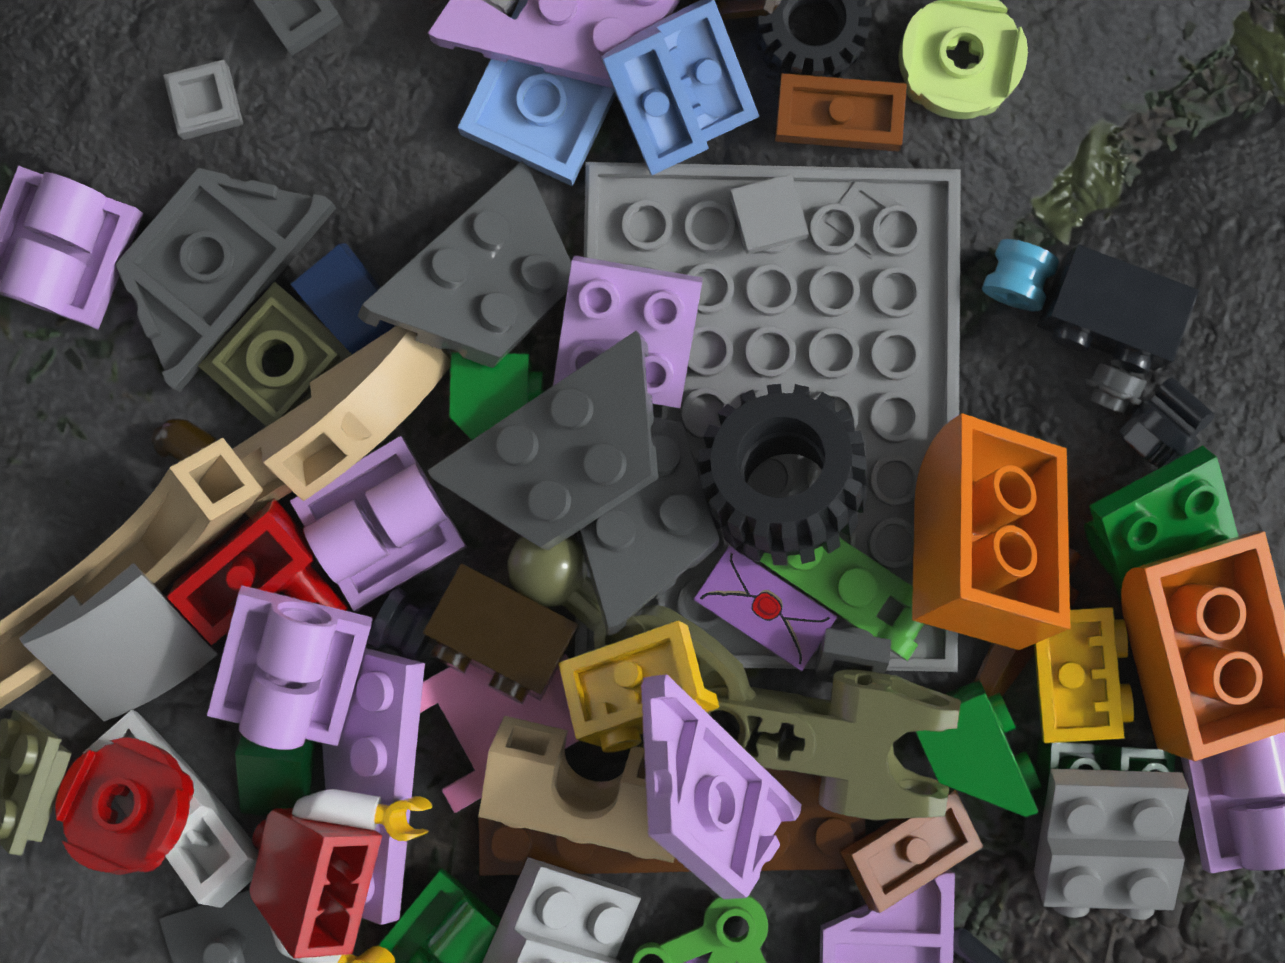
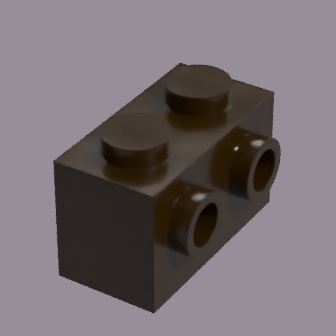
M461 563L427 624L423 635L427 642L435 645L430 654L433 658L461 673H465L470 664L493 676L488 684L490 688L523 704L527 695L541 701L559 667L558 663L562 662L577 633L578 624Z

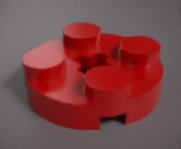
M122 737L110 740L113 744L105 745L97 752L89 750L77 758L61 782L56 797L55 812L56 820L63 822L64 834L68 842H62L68 854L75 861L95 871L115 875H124L137 871H153L161 865L165 856L173 849L184 831L189 815L190 801L194 794V784L190 775L181 770L177 760L161 747L135 738ZM131 790L134 795L133 811L129 817H125L121 823L117 824L115 822L119 812L111 807L116 795L126 797Z

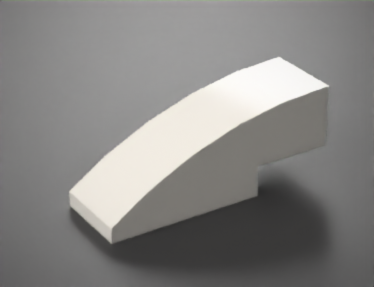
M130 710L86 749L83 754L89 750L97 752L105 745L113 744L110 740L127 737L159 746L177 760L181 770L190 775L194 784V794L190 801L189 815L184 831L176 845L165 857L199 904L222 908L252 881L259 851L255 849L252 840L194 770L138 712ZM131 790L126 797L117 795L115 797V800L127 817L130 816L134 808V795Z

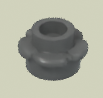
M1099 362L1092 379L1085 377L1084 383L1094 388L1090 397L1091 401L1126 414L1130 403L1137 406L1142 404L1143 401L1140 399V396L1147 381Z

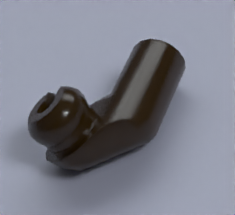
M179 418L167 420L163 425L158 426L152 435V445L157 454L163 458L170 455L179 461L217 441L215 437L189 420Z

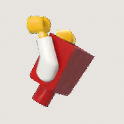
M328 789L298 799L294 808L274 809L268 814L267 819L262 821L253 833L252 843L259 853L250 885V895L252 901L269 924L276 947L281 954L300 963H395L392 953L380 946H373L358 957L352 955L382 835L375 831L377 824L384 825L387 833L397 841H408L427 834L428 830L415 829L408 824L406 812L407 809L411 811L431 809L432 804L428 799L422 796H413L396 801L391 805L381 804L380 796Z

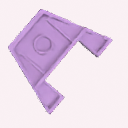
M449 0L428 34L430 40L440 47L454 49V46L481 52L486 58L507 62L508 59L542 67L544 72L613 88L601 56L640 31L670 16L680 0H528L517 19L510 18L483 0Z

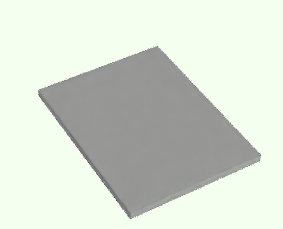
M586 162L584 257L703 277L681 408L653 404L654 417L683 423L699 476L701 475L698 464L699 449H707L703 436L709 424L720 427L718 412L727 404L735 409L742 405L740 400L741 394L753 389L756 397L768 394L766 385L781 384L782 393H793L794 386L797 384L809 387L810 398L816 400L822 392L835 399L836 412L846 408L854 418L855 431H861L865 443L868 487H866L867 503L864 513L857 512L858 526L852 535L848 536L840 531L839 537L913 586L914 502L918 473L926 451L935 436L950 420L959 415L961 170L675 164L659 173L651 175L646 163ZM792 173L809 232L807 239L746 255L730 198L731 189ZM855 182H866L884 196L891 197L901 205H891L884 208L861 190L849 206L839 203ZM832 212L842 213L839 220L853 229L852 237L848 242L847 237L825 222ZM891 213L903 214L902 219L884 242L879 232L881 224ZM859 235L868 241L873 236V240L879 250L872 259L854 247ZM781 454L770 457L759 464L751 473L747 484L755 491L766 496L790 497L805 491L813 485L820 476L822 469L804 456ZM722 528L716 529L719 542L717 548L694 568L685 570L677 577L676 583L657 600L653 598L644 605H661L672 609L690 620L721 643L743 664L744 668L797 669L693 600L727 547L731 546L725 541ZM577 531V539L580 542V538ZM742 543L735 550L746 556L744 544ZM749 558L750 560H752L768 572L772 573L773 575H775L776 577H778L779 579H781L782 581H784L785 583H787L788 585H790L791 587H793L794 589H796L797 591H799L815 603L819 604L820 606H822L823 608L837 616L835 622L833 623L830 629L839 630L842 628L849 627L856 628L844 619H842L841 617H839L837 614H835L834 612H832L831 610H829L828 608H826L825 606L811 598L809 595H807L806 593H804L803 591H801L800 589H798L797 587H795L794 585H792L791 583H789L788 581L774 573L772 570H770L760 562ZM889 597L876 617L892 626L905 607ZM575 617V623L578 624L575 635L576 657L596 649L594 647V632ZM924 624L914 639L918 647L910 659L906 661L890 651L889 665L886 671L958 672V633ZM820 645L804 669H815L816 656Z

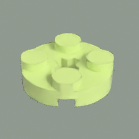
M937 0L927 4L923 9L921 8L911 18L902 37L899 49V67L905 84H907L906 93L913 102L922 104L929 111L952 119H971L993 113L1017 87L1027 64V40L1021 26L1017 29L1014 20L1006 14L1009 9L1000 0ZM959 41L968 42L969 53L979 56V63H970L966 69L954 66V61L947 57L946 50H954Z

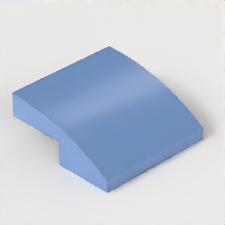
M715 0L697 1L640 31L601 56V60L651 175L709 149L707 141L760 117Z

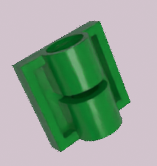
M1203 445L1089 506L1093 520L1084 524V532L1091 550L1104 570L1112 577L1121 603L1122 583L1130 569L1238 536L1218 458Z
M441 868L378 946L386 948L395 958V963H483L502 917L445 869Z

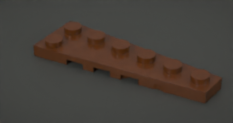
M764 768L802 806L796 821L781 822L774 835L777 836L780 846L772 859L763 864L761 871L849 869L841 851L866 836L865 819L846 816L824 809L818 800L821 776ZM479 817V876L521 875L528 857L579 874L691 872L676 858H674L673 863L655 858L643 859L629 852L591 843H575L562 836L528 828H512L501 822Z

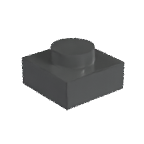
M253 0L291 57L343 23L330 0Z
M849 627L839 630L826 628L816 656L814 680L833 683V674L842 670H863L885 674L889 665L891 640L874 637L870 632L860 628Z

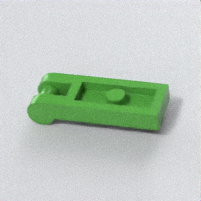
M839 537L840 547L830 554L822 546L815 549L816 560L805 564L801 563L800 554L788 556V566L773 565L771 554H763L760 560L761 564L854 627L866 630L874 637L890 639V651L900 658L908 661L918 647L914 639L924 626V623L912 620L913 586ZM889 597L905 607L892 626L876 617Z

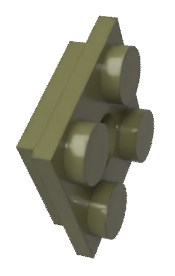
M274 282L198 366L267 427L312 397L310 382L352 354L326 326ZM277 344L290 346L294 355L291 369L279 377L267 376L262 366L265 352Z
M14 709L10 719L4 718L0 721V845L9 854L22 856L27 840L42 842L72 753L60 744L61 739L28 713Z

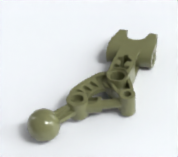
M571 535L550 550L540 548L523 536L516 540L507 562L509 582L514 590L544 607L563 605L594 632L595 649L678 620L688 625L704 689L716 694L719 708L715 710H724L736 717L740 725V730L727 733L764 768L821 776L818 800L824 809L846 816L870 820L945 816L949 787L939 783L936 779L921 776L905 769L894 755L893 742L907 732L957 729L961 700L914 684L897 675L863 670H842L833 674L830 700L750 687L743 664L721 643L690 620L672 609L661 605L643 606L627 620V624L616 634L607 636L592 580L587 576L588 566L582 545L577 537ZM712 710V711H709V712H706V713L711 716V712H713V711H715V710ZM759 717H761L762 722L758 731L762 733L760 736H756L753 734V731L756 728ZM782 723L794 725V735L798 737V740L786 738V728L781 726ZM643 733V734H640L642 742L638 745V747H642V748H644V733Z

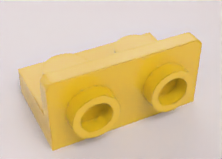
M1113 607L1070 610L1069 630L1034 644L1042 741L1044 743L1125 739L1123 723L1134 721L1131 686L1129 683L1120 684L1117 658H1127L1128 656L1124 619L1114 620Z
M679 620L558 663L576 739L601 746L603 752L626 750L642 742L640 734H643L644 731L641 686L644 677L667 674L705 712L719 708L716 694L704 689L688 625Z

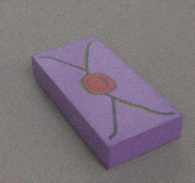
M731 546L727 547L693 599L800 671H803L822 642L826 628L830 629L837 616Z

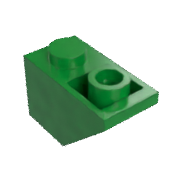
M451 352L449 417L471 440L543 393V371H532V361L529 354L508 353L494 368L465 359L459 352Z
M979 679L946 693L945 695L961 700L957 729L916 731L938 782L1024 817L1038 813L1030 792L1042 788L1027 752L1024 751L1017 755L1012 753L1004 733L1014 730L1016 727L1000 692L988 697Z

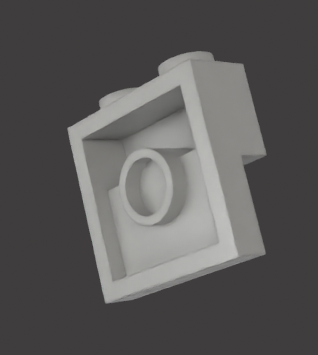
M1051 769L1034 868V875L1043 907H1053L1061 915L1072 918L1087 915L1090 908L1117 909L1126 917L1138 920L1150 918L1155 910H1174L1185 860L1178 843L1189 791L1183 774L1178 772Z
M528 857L483 963H621L616 959V956L641 897L627 888Z

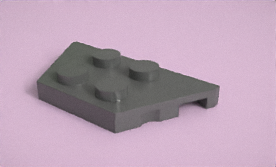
M521 161L363 303L357 316L364 323L375 327L379 320L416 332L415 341L437 349H453L459 352L465 359L494 368L567 296L571 261L529 167Z
M197 168L118 260L116 267L127 292L133 296L138 308L137 316L146 337L151 339L164 369L162 374L170 387L179 392L183 390L200 370L198 365L267 291L335 211L336 207L329 199L313 194V197L280 190L276 185L259 181H240L230 178L227 174Z
M634 331L427 470L431 478L546 550H550L658 479L656 447L651 441V426L654 422L652 395L647 391L645 357L649 356L648 344L644 337L637 331Z
M654 417V422L651 426V441L656 447L658 479L578 531L607 636L618 633L626 626L627 620L651 599L655 598L657 600L676 583L678 576L688 568H694L717 548L719 536L706 502L698 470L682 422Z

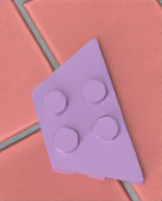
M667 674L644 677L641 690L648 834L723 899L747 898L760 878L763 864L772 859L780 846L777 836L774 835L781 822L796 821L802 804Z
M951 870L945 871L881 913L869 910L867 905H863L821 925L820 963H953L955 873Z

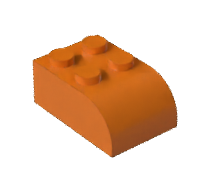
M963 413L950 420L938 432L923 458L915 488L913 621L1017 650L1070 629L1067 448Z
M1253 531L1130 569L1122 583V611L1157 749L1195 762L1285 732V609L1265 532Z

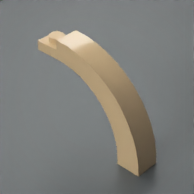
M224 438L171 466L148 499L104 543L64 576L0 621V709L53 674L22 644L19 638L70 596L74 595L84 604L133 563L162 592L219 541L253 504L263 489Z

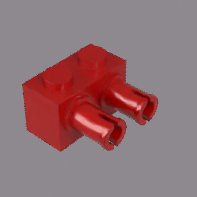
M275 498L181 575L167 595L172 604L211 645L223 635H228L241 585L275 594L282 591L287 597L344 611L349 607L311 567V564L314 562V553L305 537L304 530Z

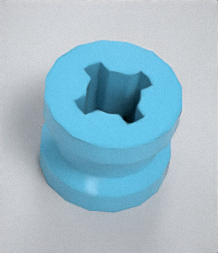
M1013 239L1001 240L995 252L998 260L996 270L986 276L982 286L983 292L1006 305L1023 310L1040 311L1046 300V295L1043 291L1044 284L1047 278L1056 273L1060 263L1059 259L1051 252L1031 243Z

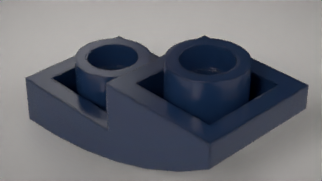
M346 243L338 244L291 283L305 303L352 355L396 326L379 320L375 327L364 323L357 316L362 304L381 287Z

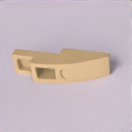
M395 326L311 381L312 397L232 449L263 489L245 514L251 518L273 498L278 501L292 491L302 501H305L360 461L412 413L451 366V355L445 348L437 349L415 341L416 332Z

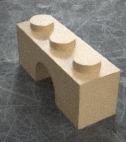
M509 716L503 717L488 752L479 817L498 821L512 828H528L562 836L575 843H591L629 852L643 859L655 858L671 863L674 862L675 857L648 834L644 748L638 746L631 748L624 772L619 777L605 782L591 781L574 772L566 760L565 744L568 730Z

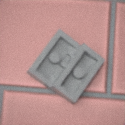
M134 563L84 604L74 595L70 596L19 638L22 644L103 721L125 714L157 698L184 681L218 655L210 643Z

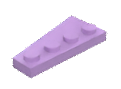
M365 648L338 746L322 743L326 790L338 789L380 796L381 804L391 805L396 801L412 797L425 663ZM407 809L406 819L409 824L410 810ZM377 824L375 831L382 835L362 918L382 925L400 919L407 841L393 839L387 833L384 825Z

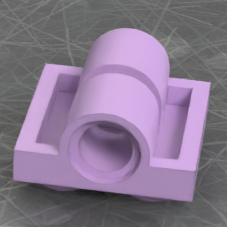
M18 166L0 211V295L99 330L120 275L116 263L130 248L143 213L133 206L107 198L102 193L74 180L49 172L40 174Z
M574 256L571 263L553 386L634 331H637L648 344L649 356L645 357L647 391L652 395V404L681 408L703 277Z
M402 436L362 458L333 482L305 501H302L298 496L290 500L305 526L303 528L304 534L313 553L328 576L339 585L353 611L363 609L392 592L395 587L402 586L467 547Z
M241 585L207 716L240 723L239 731L245 738L268 748L295 749L302 746L305 739L338 746L369 636L372 617Z
M1285 732L1195 762L1181 757L1185 781L1189 787L1188 797L1202 869L1211 874L1240 868L1255 871L1285 869Z

